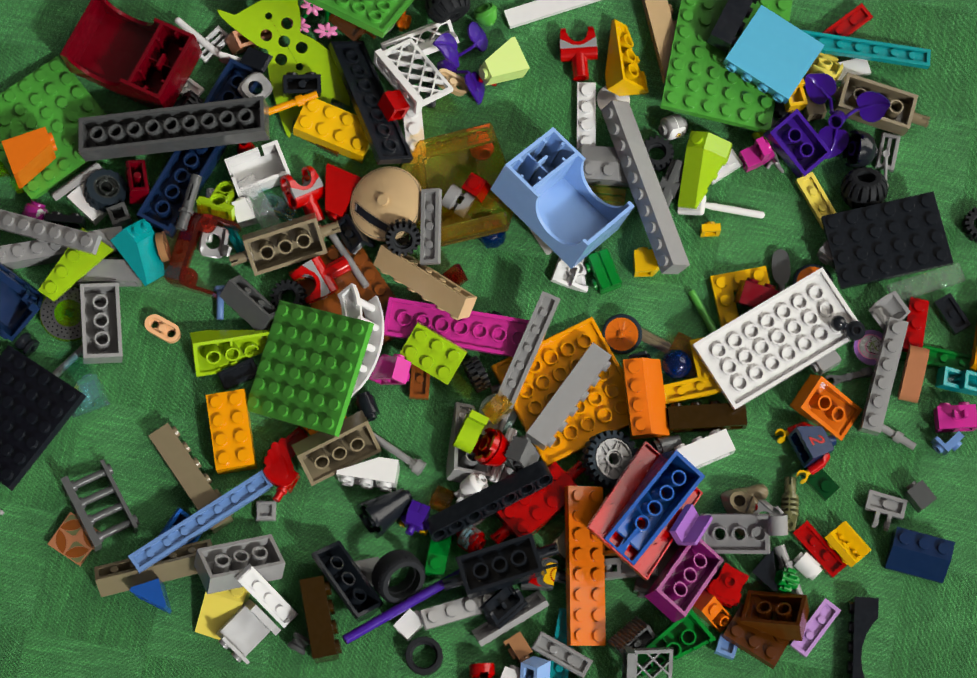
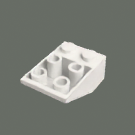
M377 457L337 470L336 475L338 481L342 482L343 486L353 487V484L361 485L363 489L371 490L373 487L380 488V491L392 492V490H397L400 464L399 460Z

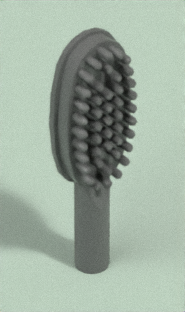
M783 249L776 250L772 257V275L774 281L778 284V291L785 290V284L790 277V259L788 253Z

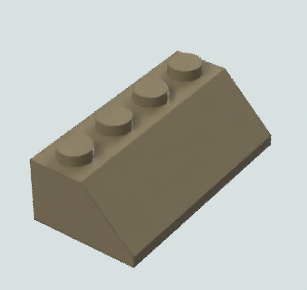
M362 410L344 419L339 437L317 432L291 445L311 486L335 475L337 470L355 465L382 451Z

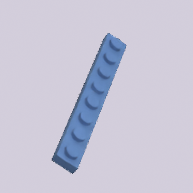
M261 470L128 555V558L140 574L272 489L273 484L266 479L263 470Z

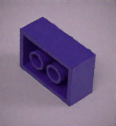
M798 109L788 112L763 134L797 178L806 176L832 153Z

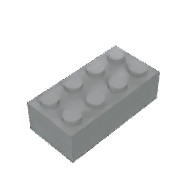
M119 283L80 284L83 364L122 363Z
M272 534L199 548L196 550L194 566L206 593L212 594L243 587L235 577L249 563L267 582L282 579L285 561Z

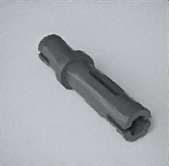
M191 174L183 204L178 210L180 213L175 228L180 231H187L190 217L194 214L193 207L202 181V177L197 174Z

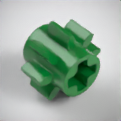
M783 567V570H779L776 573L775 583L779 585L778 590L792 592V589L795 590L798 587L800 578L798 575H795L797 570Z

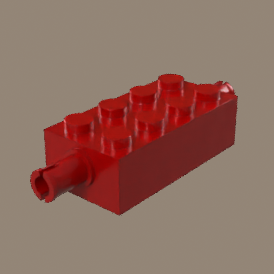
M578 460L567 471H564L556 461L548 467L553 476V482L550 485L496 512V516L503 526L490 535L491 539L495 540L496 544H499L510 534L517 538L530 533L534 535L565 508V486H577L574 480L586 471L585 468H582V462Z

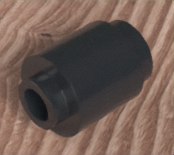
M363 392L357 395L355 403L358 411H363L368 422L377 419V415L380 412L374 396L370 392Z

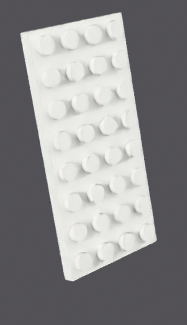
M822 267L697 341L692 347L732 409L736 410L851 341L845 336L844 330L836 331L831 327V319L834 316L840 315L844 317L846 323L858 320ZM854 327V333L858 334V328Z

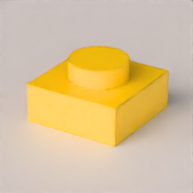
M709 221L701 224L700 237H716L720 235V223L715 224V222Z

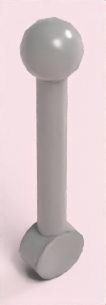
M884 150L882 152L884 157V177L887 181L890 152Z

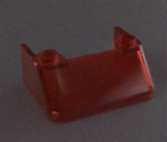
M194 212L193 216L190 217L187 231L179 232L165 272L166 281L173 286L217 299L215 292L196 286L198 274L194 269L189 268L201 232L211 233L216 229L217 225L240 232L242 228L236 222L211 214Z

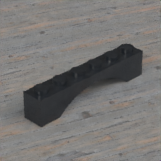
M855 596L852 598V602L849 601L848 613L851 614V621H848L847 631L851 633V640L847 643V653H850V661H847L846 671L850 673V678H865L861 660L862 647L866 634L872 624L878 619L879 598Z

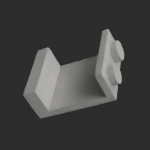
M249 599L216 634L221 638L218 642L226 650L230 647L234 651L231 655L239 663L243 660L248 665L250 661L246 656L270 632L276 636L281 629Z

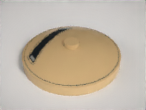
M392 166L377 168L366 174L358 182L352 193L350 201L352 219L358 229L366 236L377 241L386 242V229L390 227V223H395V220L398 219L400 222L402 219H405L408 222L409 219L416 226L421 219L422 187L417 179L404 169ZM401 231L396 234L395 239L398 240L409 233Z

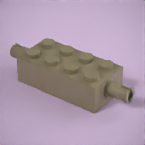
M848 72L842 79L840 87H837L836 92L830 96L836 100L834 111L840 110L847 114L859 107L856 99L861 93L874 91L884 95L889 100L890 107L880 120L867 122L861 118L860 110L849 116L848 119L900 136H904L908 132L911 123L923 126L924 128H927L930 116L915 112L919 95Z
M314 212L242 235L245 251L230 255L229 260L232 267L249 262L254 275L257 276L328 253L324 241L325 237L340 233L341 229L338 220L323 226L319 225Z

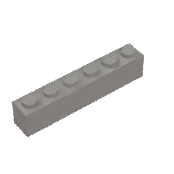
M889 317L885 323L858 429L860 432L878 436L882 431L909 323L907 321Z
M595 343L590 345L526 432L525 436L531 439L533 444L543 451L547 446L551 448L557 439L554 437L558 431L562 432L568 424L566 422L569 416L573 417L579 409L577 407L578 403L586 400L590 394L588 392L589 388L597 385L601 379L599 377L602 371L606 372L612 364L610 362L611 354Z

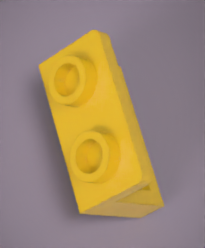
M847 521L842 522L825 537L829 547L836 550L841 560L850 567H853L871 551V548Z

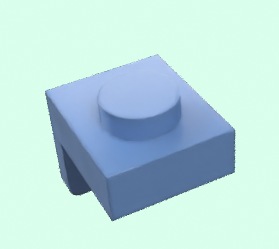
M958 431L946 444L936 436L931 441L932 447L937 453H942L945 456L951 449L955 452L963 444L961 439L964 435Z

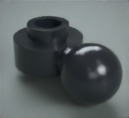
M840 315L834 316L831 319V327L836 331L844 330L845 336L849 340L856 341L864 337L865 327L861 322L852 321L846 323L845 318ZM854 327L858 328V334L854 333Z

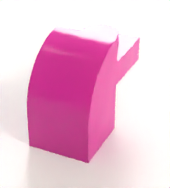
M760 137L756 139L753 146L741 150L738 157L743 162L742 166L747 173L769 162L775 157V154L768 140Z

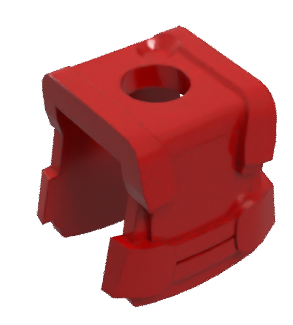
M725 562L717 579H713L705 590L715 596L722 606L727 608L737 607L742 595L740 593L742 586L748 580L749 575Z

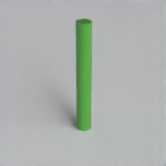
M695 290L688 292L710 334L716 331L714 323Z

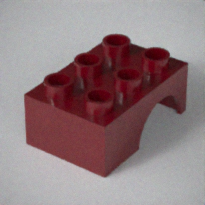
M107 0L90 1L60 53L71 73L151 109L173 107L202 55L201 48L194 34L157 18H154L153 23L135 19L117 9Z

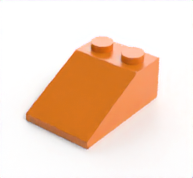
M810 374L790 404L800 415L813 424L822 426L827 433L834 435L839 441L843 440L862 411L858 405L823 376Z

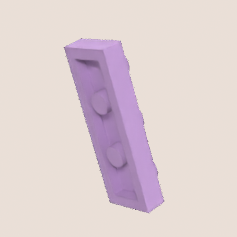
M825 598L807 621L803 640H793L789 646L806 658L841 612V609Z

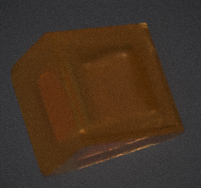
M438 485L430 500V508L440 512L450 507L455 497V492Z

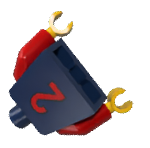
M805 422L790 426L787 430L777 429L775 431V436H783L777 439V443H784L787 436L803 468H808L806 471L799 470L796 477L799 475L805 476V479H802L800 484H804L810 474L814 475L825 467L837 443L835 436H828L822 426H814Z

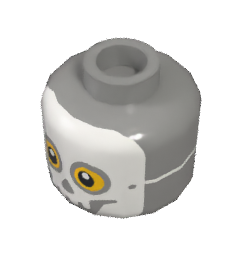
M679 114L666 116L661 119L658 127L659 133L666 140L681 138L687 131V121Z

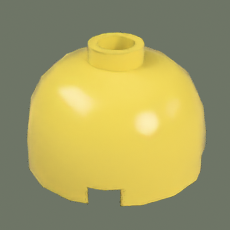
M820 53L806 75L809 73H825L833 77L836 82L842 73L843 63L840 65L838 63L839 59L831 54Z

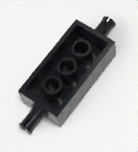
M532 533L456 557L460 570L459 574L443 578L442 581L446 591L463 585L469 599L546 575L542 565L543 559L559 555L560 553L556 542L539 548L536 546Z

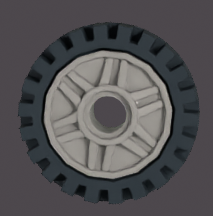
M608 430L592 436L586 442V447L582 450L584 455L581 456V460L584 463L581 465L582 468L586 469L584 474L590 476L588 480L595 482V486H601L603 489H612L638 450V447L634 448L635 442L629 441L630 437L628 435L624 436V433L621 431ZM609 456H611L613 460L612 464L609 461Z

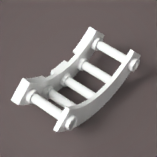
M353 283L337 294L341 304L342 315L371 322L374 326L351 398L363 387L373 372L379 359L384 339V315L378 296L375 295L368 302L360 298L357 286Z

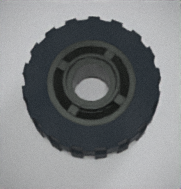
M110 169L96 170L87 178L84 197L92 208H95L97 211L107 212L106 208L125 201L128 187H126L127 183L119 173Z

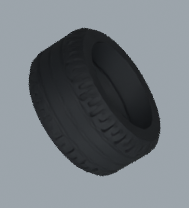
M403 549L393 550L377 561L372 570L371 582L376 592L385 601L399 604L422 589L426 578L425 568L411 552ZM409 566L404 580L395 586L388 587L389 579L393 573L402 567Z

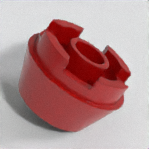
M487 428L484 430L486 434L481 439H478L472 452L475 453L474 459L479 464L498 467L507 459L504 454L507 453L506 450H508L510 442L500 430Z

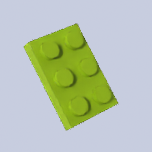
M417 322L399 354L405 356V360L412 362L413 365L448 385L468 351L422 323Z

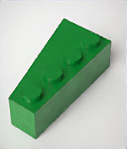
M690 609L686 617L674 623L671 622L644 648L672 647L674 661L717 639ZM661 653L656 660L662 665L668 659V653ZM638 654L637 662L642 666L650 657L647 654ZM653 661L645 669L651 673L657 670L659 666ZM644 671L639 674V676L647 675Z

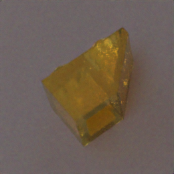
M496 394L481 410L493 425H497L513 411L510 407L513 404L506 395Z

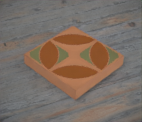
M72 512L68 514L48 543L50 547L80 567L93 550L77 516Z

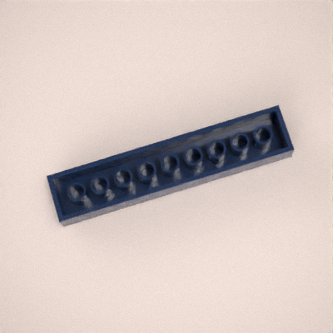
M230 58L204 103L243 98L237 90L240 83L248 75L258 71ZM252 81L249 83L248 88L252 94L258 95L262 86L260 83ZM228 145L174 151L136 214L138 219L144 218L153 229L159 232L164 231L168 237L173 239L178 230L175 228L180 213L178 210L183 204L191 174H197L202 177L198 191L199 195Z

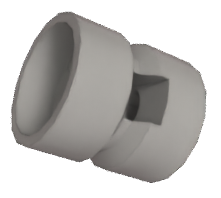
M452 184L442 199V206L448 210L454 209L456 215L464 218L475 201V197L467 192L462 193L461 188Z

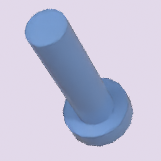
M224 285L214 286V291L217 292L216 320H224V300L220 297L225 287Z

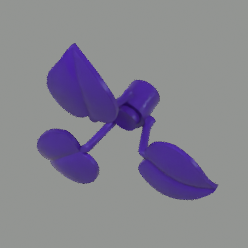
M471 22L467 27V32L473 44L459 53L457 42L450 33L438 36L433 45L446 58L437 63L438 70L445 68L456 74H466L464 76L465 84L477 104L480 105L484 97L485 86L484 83L478 82L479 75L475 71L470 73L469 70H457L460 65L459 57L475 47L480 52L485 51L488 47V38L484 30L478 23Z
M809 73L805 77V88L813 102L823 104L827 99L829 100V113L831 114L828 119L829 125L823 127L818 133L832 151L825 159L837 156L847 147L849 134L846 130L839 128L842 127L849 116L860 110V116L863 120L876 122L885 115L890 107V102L884 95L874 91H866L861 93L856 99L859 107L847 114L840 110L834 111L833 101L830 96L836 92L837 86L833 77L825 73Z

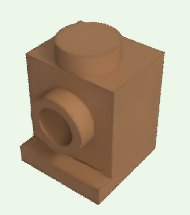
M521 632L503 641L505 647L509 645L508 652L512 659L517 658L520 664L533 654Z

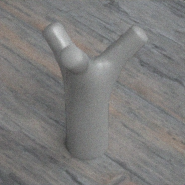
M771 146L775 157L768 162L766 168L769 169L772 164H775L778 170L784 173L785 170L779 163L777 153Z

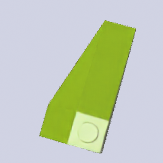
M691 131L686 147L678 207L697 209L708 192L707 188L713 180H716L718 177L717 173L721 167L726 165L733 145L731 142L710 132Z
M204 330L191 332L190 341L196 377L217 374L225 367L238 364V361L263 353L269 330Z

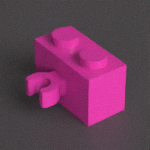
M381 354L369 380L380 385L406 384L410 380L411 374L409 371L412 362L405 360V356L400 354H394L393 356Z
M960 402L958 405L940 403L933 410L936 433L966 432L977 429L976 404H970V402Z

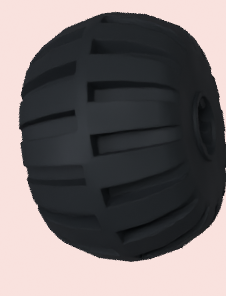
M426 0L425 9L433 22L442 24L450 19L451 23L461 19L468 12L470 0Z
M857 167L850 170L841 183L843 200L849 207L855 209L883 203L888 194V185L885 177L878 170H873L870 167Z

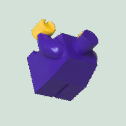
M415 500L411 501L407 515H402L399 526L403 525L404 528H407L405 531L407 535L412 536L414 531L419 532L421 535L423 533L424 536L427 535L428 530L425 526V521L429 517L430 506Z

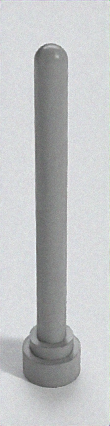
M374 433L381 447L408 464L409 468L412 469L411 472L417 476L422 473L427 464L421 459L411 458Z

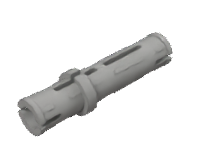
M785 544L773 548L780 564L778 565L779 570H783V567L794 569L792 566L794 564L793 560H790ZM800 584L795 590L792 589V592H790L791 594L804 595Z

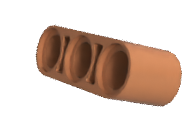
M913 345L909 346L898 390V400L918 403L929 358V349Z

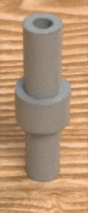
M883 424L881 432L890 436L897 444L900 442L914 450L917 445L915 442L906 438L902 432L898 430L896 432Z

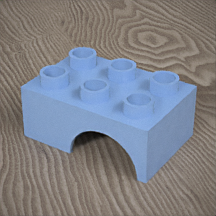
M552 127L505 164L490 190L572 269L619 229L634 208V205L628 201L625 205L614 206L596 196L584 176L583 165L586 158Z

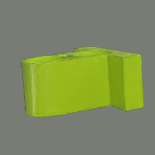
M222 181L217 185L210 198L199 196L196 200L197 213L233 224L235 208L231 202L235 201L234 184L230 181Z
M474 410L467 412L452 446L471 454L489 418Z

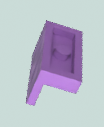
M686 504L669 532L678 546L697 545L713 518L711 515L699 516L693 504Z

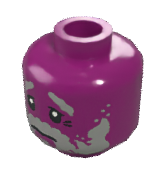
M31 200V203L25 204L21 215L44 220L45 213H48V210L45 208L46 205Z

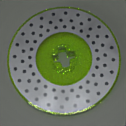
M71 287L55 302L48 297H45L42 301L40 309L41 324L45 331L57 340L70 342L82 339L79 287ZM68 309L70 312H73L70 318L65 315Z

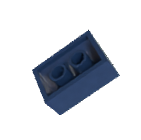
M896 527L892 532L884 568L942 584L952 559L955 542Z

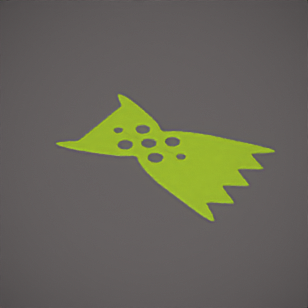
M260 0L235 15L217 10L219 15L231 27L255 45L266 49L268 54L273 56L268 65V72L276 105L295 98H283V75L290 72H295L297 75L315 72L316 74H321V96L316 99L331 104V99L333 98L350 106L349 95L331 52L313 38L300 32L301 17L298 0ZM271 13L272 18L266 19L265 14ZM284 18H290L293 21V26L290 29L282 27L281 21ZM265 29L272 32V38L269 41H264L260 36L261 32ZM281 36H287L290 39V44L287 47L279 45L278 40ZM299 42L307 44L308 49L305 53H299L296 50V45ZM278 54H284L287 57V62L284 65L276 63L275 58ZM298 63L303 65L302 70L296 69ZM297 105L279 112L288 138L291 136L293 121L297 120L303 106L298 107Z

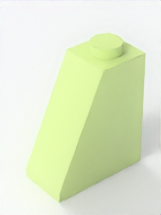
M512 37L488 57L478 71L480 78L485 86L522 78L530 67L516 38Z

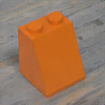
M46 127L1 141L19 189L23 188L56 159L54 152L57 151L52 132L48 133Z

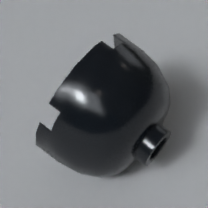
M852 130L849 132L852 133L849 137V143L843 150V158L847 157L848 162L845 165L852 168L868 166L878 153L876 142L869 133L861 130Z

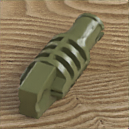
M788 476L784 477L785 483L784 494L781 496V510L784 512L783 514H788V531H795L799 515V497L796 494L797 478L791 477L790 484Z

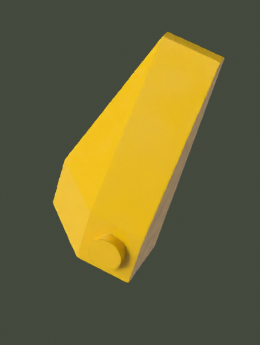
M613 19L605 69L607 90L618 96L648 93L646 75L644 71H640L638 65L640 59L633 52L632 47L634 43L628 27Z

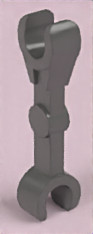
M866 367L860 371L844 375H827L825 379H832V385L836 386L841 382L861 377H871L873 370L871 367Z

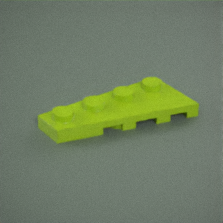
M102 241L96 255L67 248L38 291L55 302L107 255L111 254L114 249Z

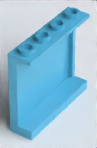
M761 5L726 56L723 65H725L728 71L741 75L745 82L755 84L759 91L772 95V98L778 103L783 102L786 104L825 45Z

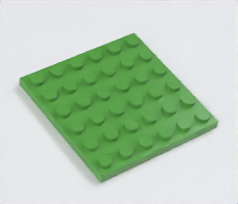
M59 55L0 93V162L13 178L14 175L1 141L42 127H46L48 133L52 132L57 147V151H54L56 159L21 188L32 201H35L92 162H85L78 152L79 118L107 115L77 77L69 71Z
M279 300L247 400L248 411L339 437L374 324Z

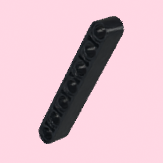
M544 461L535 462L432 515L425 521V526L433 541H442L547 487L553 482V476Z

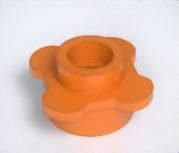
M406 11L396 22L401 32L403 29L408 30L412 17L407 15Z

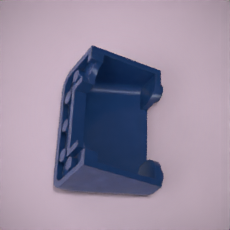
M0 263V336L12 342L41 309L43 296L38 290Z

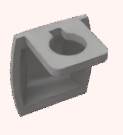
M896 291L885 295L869 309V312L883 331L889 317L903 320L911 312Z

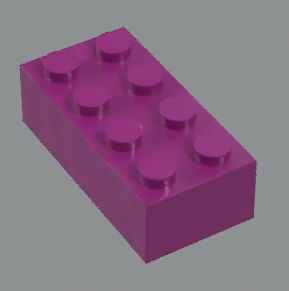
M700 539L697 545L679 546L645 597L674 623L686 617L724 559L702 539Z

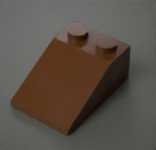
M748 590L740 622L783 640L802 641L809 614L807 595Z

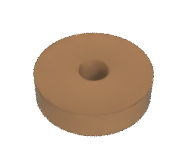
M165 232L155 233L156 246L161 261H171L170 247Z

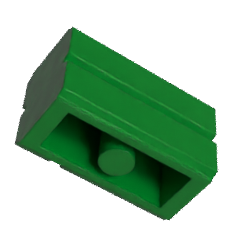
M607 248L586 257L584 265L587 273L592 274L593 279L591 282L595 291L598 290L599 294L602 295L621 287L622 281Z

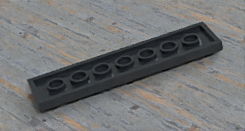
M331 41L328 45L377 165L411 163L413 156L398 121L388 122L378 106L385 91L364 42Z

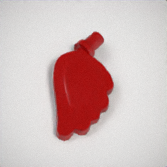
M280 438L278 442H273L271 449L267 451V456L264 458L266 467L263 469V473L266 479L277 487V492L273 496V500L276 502H280L283 495L287 494L288 491L286 489L293 484L295 479V471L285 438Z

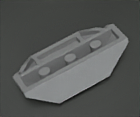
M581 145L577 149L586 158L583 171L588 185L629 187L615 147Z

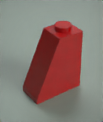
M327 163L325 212L330 220L336 222L346 213L348 214L352 193L362 178Z

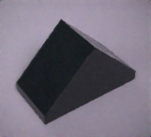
M248 47L240 63L263 73L273 56Z
M774 551L767 554L750 574L753 579L769 592L777 591Z

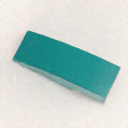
M948 366L938 368L935 387L977 396V372L967 369L961 371Z

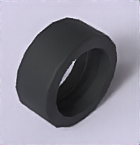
M427 636L418 637L407 646L405 659L409 669L415 674L421 676L431 675L440 668L443 661V652L439 643L433 638ZM419 645H429L436 652L435 662L427 668L418 667L413 661V651Z

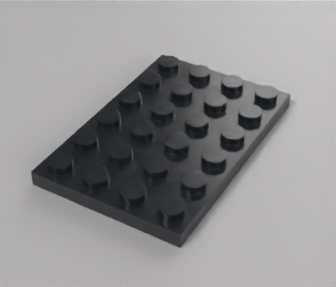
M934 191L821 217L840 290L949 266L954 263Z

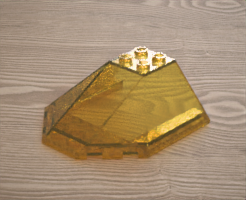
M490 122L418 141L415 146L416 149L412 153L413 160L411 163H403L401 169L413 175L420 183L422 189L440 188L443 199L452 184L461 188L471 172L487 180L492 187L507 162ZM491 190L482 203L477 200L473 202L464 218L456 215L454 209L448 210L442 206L441 247L506 232L509 229L513 211ZM420 219L419 223L417 224V228H419V232H420V227H421V219Z

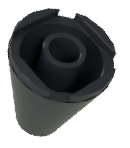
M401 488L361 502L357 505V511L361 510L362 514L359 517L366 529L371 534L375 532L377 534L375 537L379 538L409 508L413 498L408 490Z

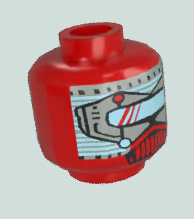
M474 525L456 533L457 545L468 553L483 549L485 546V534Z

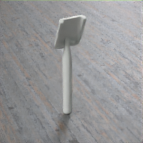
M180 17L175 18L174 21L180 28L194 34L197 42L219 57L221 63L227 64L230 58L238 62L242 59L241 57L219 51Z
M706 195L697 209L678 207V215H703L705 208L714 211L760 219L765 216L763 211L706 202Z

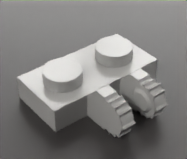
M869 490L864 510L875 512L871 526L876 528L879 523L880 514L885 515L886 519L883 524V530L888 532L892 518L903 520L908 500Z

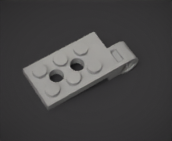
M700 514V516L711 515L713 518L701 539L717 554H770V536L788 535V514ZM717 528L725 531L723 539H719L716 536L715 531ZM737 528L744 530L745 537L743 539H738L735 536Z

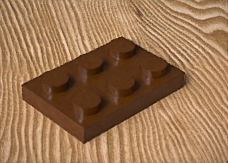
M741 604L722 637L774 669L790 640H783L742 624L740 619L744 604Z

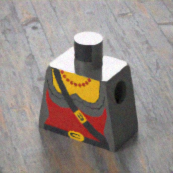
M549 557L545 558L542 561V565L546 575L522 582L521 590L553 591L554 582L566 584V572L557 570V560Z

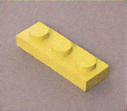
M810 172L806 176L796 179L795 183L821 228L824 229L821 217L834 214L836 211L813 172Z

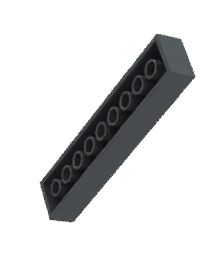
M264 96L83 117L79 118L78 152L87 162L270 140L269 105Z

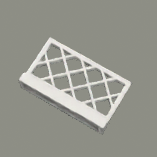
M412 38L384 51L381 48L374 51L373 63L394 89L401 91L415 114L421 112L423 106L453 92V87ZM410 45L414 51L413 53L403 51V48ZM395 54L399 55L398 60L390 59L388 55ZM401 56L412 58L411 63L400 61ZM414 58L423 60L424 65L414 64ZM398 67H408L409 72H401ZM412 68L422 70V75L411 74ZM424 72H433L435 77H426ZM409 78L420 80L419 86L410 84ZM422 81L433 83L432 88L422 87ZM435 84L443 85L445 89H434ZM420 91L431 93V95L423 99L420 96Z

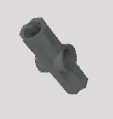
M678 159L671 160L665 177L663 176L660 182L668 208L672 199H675L681 184L684 163Z

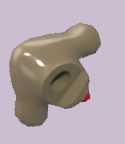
M755 484L749 487L730 489L721 494V502L726 513L753 514L758 509V500L767 498L769 494L768 488L764 484ZM737 528L735 530L740 536H745L743 529Z

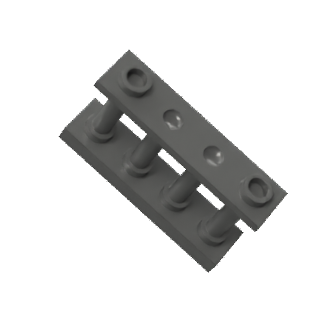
M104 459L100 460V470L83 478L70 481L68 476L60 479V485L94 552L102 549L101 542H104L103 539L131 527L133 533L138 532L137 525H140L137 516L131 514L112 477V474H114L112 467L109 463L106 464ZM105 476L110 486L87 497L78 498L76 494L77 488ZM114 493L118 503L93 515H87L84 509L86 505ZM120 510L123 511L127 520L102 532L95 531L93 525H95L96 521Z

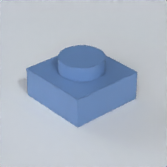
M721 633L714 654L733 660L738 647L725 640Z

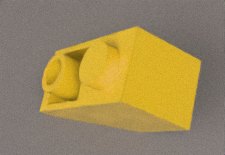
M639 247L637 250H634V277H653L660 270L653 250L648 247Z

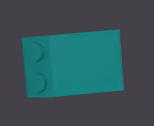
M144 218L125 227L110 240L144 286L149 285L166 274L164 264L158 254L155 232L150 223Z

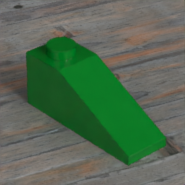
M453 535L439 542L431 539L425 576L440 579L445 577Z

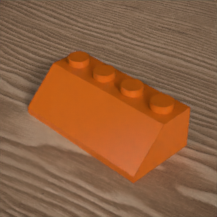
M643 357L623 359L622 370L631 440L670 436L660 359Z

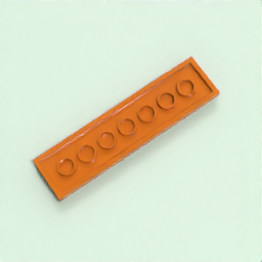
M565 486L567 646H606L603 542L586 528L603 502V487Z

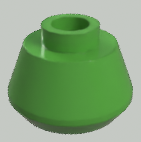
M492 3L483 4L474 10L473 17L481 25L491 26L497 19V7Z

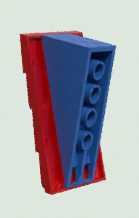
M644 441L586 528L646 581L672 543L673 537L669 531L686 504H693L695 506L703 494L697 486L704 479L705 475L677 450L660 454L647 441Z

